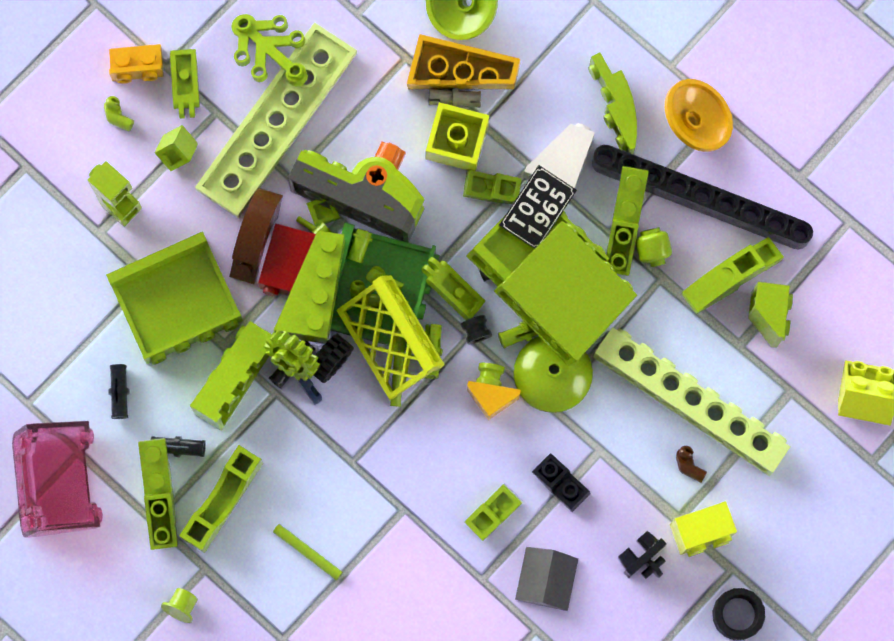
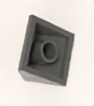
M526 547L515 600L568 611L579 558L552 549Z

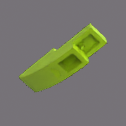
M599 52L591 56L588 70L594 81L598 79L602 87L600 92L605 102H610V104L606 105L603 119L609 129L613 128L617 135L615 140L619 149L634 154L637 139V118L630 87L622 70L612 74L602 54Z
M622 167L606 255L610 258L607 262L614 267L616 274L626 276L630 274L648 170Z
M767 237L753 246L750 244L691 284L681 294L697 315L737 291L744 283L780 263L784 256L772 240Z
M166 438L139 441L138 447L150 549L178 547L174 495Z

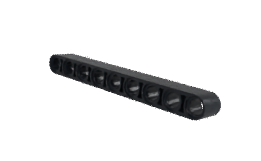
M600 145L594 151L592 167L596 172L620 181L622 166L630 164L634 168L648 170V174H656L659 177L660 181L657 183H651L647 180L645 191L764 238L769 237L772 241L793 249H803L813 237L812 226L804 220L610 145ZM607 155L611 162L602 164L597 157ZM671 184H681L684 191L679 193L673 191ZM699 192L706 194L708 201H698L695 194ZM720 203H730L733 210L728 212L722 210ZM747 211L755 213L757 220H747L744 213ZM769 222H779L781 230L771 229ZM795 230L804 232L806 239L798 240L793 232Z

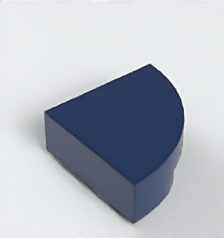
M302 378L298 380L299 385L314 405L322 401L321 394L313 386L314 384L309 378L307 381H304Z

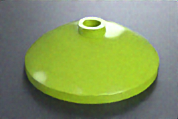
M426 0V11L432 25L442 35L455 40H468L481 35L489 28L497 13L498 0H472L470 6L467 5V0Z
M536 337L529 341L519 352L515 360L513 376L515 386L521 390L520 396L524 401L540 411L557 413L575 407L584 399L592 383L593 369L587 352L578 361L568 366L540 337ZM551 366H557L559 372L557 374L550 373L549 368Z

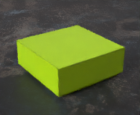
M324 199L322 201L314 200L306 203L315 227L322 222L328 224L340 219L334 207L330 205L331 209L320 205V203L326 201Z

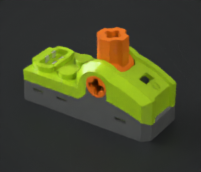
M382 141L375 157L362 160L355 166L352 172L347 171V167L341 163L333 161L331 164L326 157L314 151L304 149V151L301 150L288 176L291 192L310 201H322L324 199L326 201L320 203V205L331 209V205L341 215L392 238L408 243L425 210L423 206L425 199L410 180L398 171L406 152L390 142Z

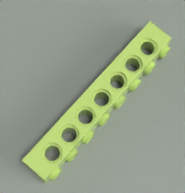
M613 327L594 353V359L769 477L774 473L791 447L786 444V438L776 432L771 434L765 430V425L754 417L749 419L741 414L742 409L731 402L727 404L719 399L720 395L715 390L709 387L704 389L698 385V380L691 374L685 372L683 375L675 369L676 365L666 358L661 360L653 355V349L644 343L639 345L631 340L632 336L627 331L621 328L618 330ZM627 349L632 352L633 359L625 361L620 358L619 352ZM644 364L652 365L655 369V374L651 376L645 375L641 370V366ZM666 379L674 380L677 384V389L673 391L667 390L664 387L663 381ZM695 394L699 398V404L695 406L688 404L686 395ZM712 408L719 410L721 419L718 421L710 419L708 410ZM733 423L740 424L743 428V435H734L730 430V425ZM753 439H762L766 444L765 450H756L753 446Z

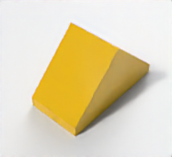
M468 381L467 384L468 393L488 421L519 400L520 389Z

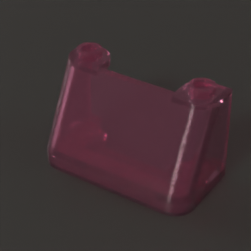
M89 421L26 424L14 432L12 450L20 527L24 538L97 529L100 527L102 510L100 507H97L95 502H90L85 451L94 441V433L92 428L89 427Z

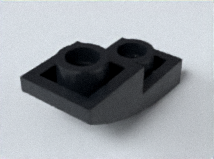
M551 453L532 471L538 480L571 512L591 494L570 473V470Z

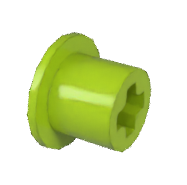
M177 588L169 603L163 602L161 608L168 615L181 622L192 623L193 618L190 613L196 605L198 598L185 589Z

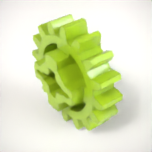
M277 330L276 333L273 332L264 345V348L268 350L266 355L272 357L271 362L278 366L280 371L283 370L287 376H294L296 380L300 378L304 381H307L308 378L311 379L320 366L316 362L318 357L312 354L313 349L310 346H306V342L304 340L300 341L295 334L289 335L287 331H284L282 334Z

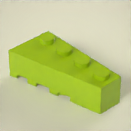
M249 321L247 326H241L235 336L237 340L231 348L228 347L221 357L220 364L211 372L205 385L190 404L196 416L217 429L223 430L269 358L266 355L268 350L264 348V345L271 336V333Z

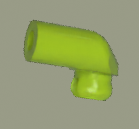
M108 97L104 103L107 121L116 127L130 132L134 125V120L122 115L120 100L117 97Z
M354 280L351 283L349 291L352 298L366 289L364 282ZM370 294L368 306L379 307V295Z

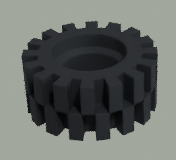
M338 333L333 335L321 347L320 351L315 354L318 357L316 362L320 366L313 376L322 383H326L327 380L329 381L336 374L337 370L342 367L343 363L347 361L354 347Z

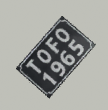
M538 165L499 226L535 249L547 237L577 190Z

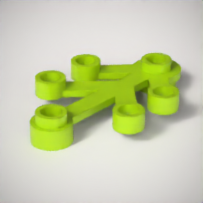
M242 14L233 20L231 28L234 35L238 37V50L234 53V59L238 66H247L251 61L248 53L249 39L256 44L255 66L251 69L254 81L263 82L268 77L266 54L286 71L287 80L292 86H301L307 81L308 74L305 67L300 63H292L276 48L285 46L301 48L306 42L304 34L299 30H295L287 36H263L258 32L275 30L278 33L285 32L288 28L285 16L276 15L272 20L256 21L253 16ZM280 21L284 22L283 25H281V26H276V24H277L278 22H280ZM243 24H248L244 28L240 27ZM301 37L300 41H293L294 38ZM240 56H246L244 60H238ZM296 70H300V72L296 75L291 74ZM258 71H263L262 75H255Z

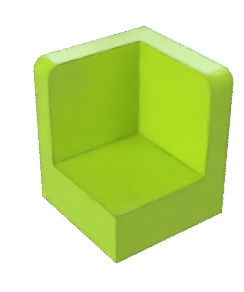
M181 125L162 136L154 153L170 171H173L191 161L198 143L185 127Z

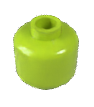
M660 227L641 231L640 236L636 238L639 260L642 263H650V267L666 264L665 259L672 255L668 233L661 231Z

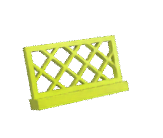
M392 275L378 277L371 286L336 310L389 400L394 399L433 371H437L445 366ZM375 290L380 297L379 308L368 306L369 295ZM353 306L361 308L359 322L352 321L346 312ZM367 310L378 312L375 326L364 324ZM383 314L391 315L394 320L392 331L381 328ZM363 328L374 330L372 345L363 341ZM380 332L391 335L389 349L378 347ZM397 336L406 340V353L394 351ZM377 350L388 353L385 367L378 366L375 361ZM393 355L405 357L402 371L391 369ZM410 359L417 360L423 371L417 375L408 373ZM390 373L401 376L400 386L394 391L388 383Z

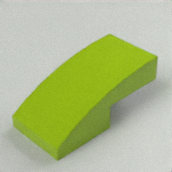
M469 169L466 172L463 197L513 204L520 193L522 178L500 173L492 175Z
M503 484L464 522L484 541L523 502L506 484Z

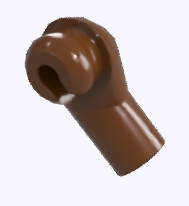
M687 445L682 446L676 453L679 471L702 483L707 471L695 466L692 456L694 453L693 449Z

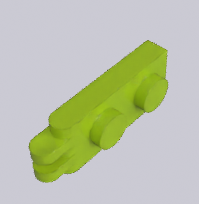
M196 49L170 51L173 108L179 109L180 119H185V108H189L190 118H195V108L200 107Z
M431 257L427 261L430 266L424 265L421 269L428 277L426 279L427 284L465 321L473 318L486 300L447 262L443 260L439 262Z

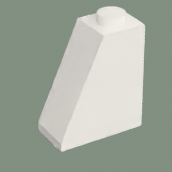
M570 123L526 167L524 179L529 180L537 166L540 165L575 188L595 132L590 131L591 128L584 124L577 123L574 125Z

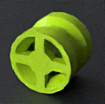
M479 363L478 370L480 371V376L476 378V382L502 386L500 377L504 374L505 367L493 363Z

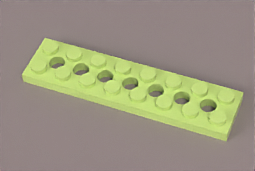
M315 22L304 36L306 40L304 46L295 48L288 58L292 63L302 64L306 72L313 75V81L307 85L292 86L287 80L286 71L281 68L195 186L198 192L237 218L243 213L256 190L261 188L357 54L356 49ZM323 52L329 57L327 62L324 64L316 63L314 57L317 53ZM296 70L291 74L296 75L300 72V70ZM294 93L298 95L299 100L294 105H288L284 101L286 95ZM274 114H281L284 117V121L281 125L274 126L269 122L270 117ZM260 134L269 137V142L265 146H257L254 140ZM242 156H252L254 163L250 167L241 166L239 161ZM229 176H236L239 179V183L234 188H228L224 185L225 179Z

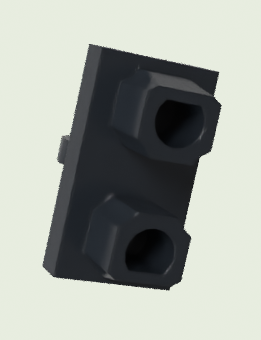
M646 531L636 540L645 551L641 557L638 558L629 547L618 556L620 563L626 569L623 573L628 578L643 565L647 566L641 572L645 579L651 574L658 578L663 575L659 567L666 562L665 559L659 556L655 561H652L651 558L664 548L667 543L662 538L658 540L654 535Z

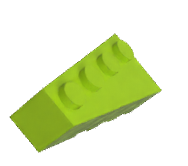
M317 231L274 327V333L277 330L282 334L284 331H287L289 335L295 334L299 340L327 343L345 246L344 234Z

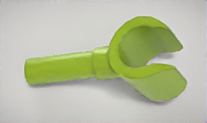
M300 216L296 219V222L314 234L318 230L331 232L323 222L315 227Z
M374 266L367 273L366 279L373 284V281L378 277L387 275L380 266ZM395 280L399 289H402L404 284Z

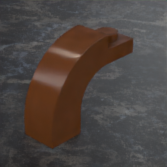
M261 188L256 190L246 210L237 236L229 277L253 285L257 281L264 248L270 231L278 219L283 195Z

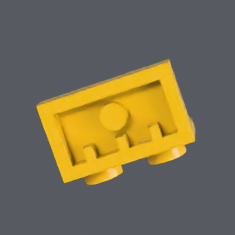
M161 44L109 49V75L112 81L126 84L132 82L133 79L155 81L158 77H164Z

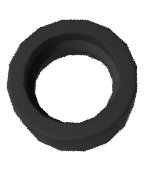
M733 588L724 592L716 600L712 610L713 622L716 629L724 637L732 640H745L756 635L762 628L765 621V607L761 598L753 591L745 588ZM741 598L747 600L754 609L755 618L753 623L744 630L730 628L723 618L724 607L732 599Z

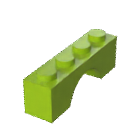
M107 161L102 165H96L90 171L87 181L100 205L125 227L142 209L139 201L130 193L133 189L130 182Z
M238 445L224 466L214 489L202 506L193 513L179 536L190 545L205 553L264 464L262 459Z

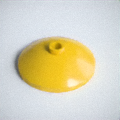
M696 79L681 80L670 88L665 98V114L674 134L687 146L702 152H712L724 146L731 137L733 119L731 111L721 94L709 84Z

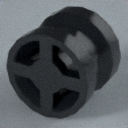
M485 315L476 316L461 323L462 330L467 333V344L479 343L492 336L491 330L486 327L487 319Z

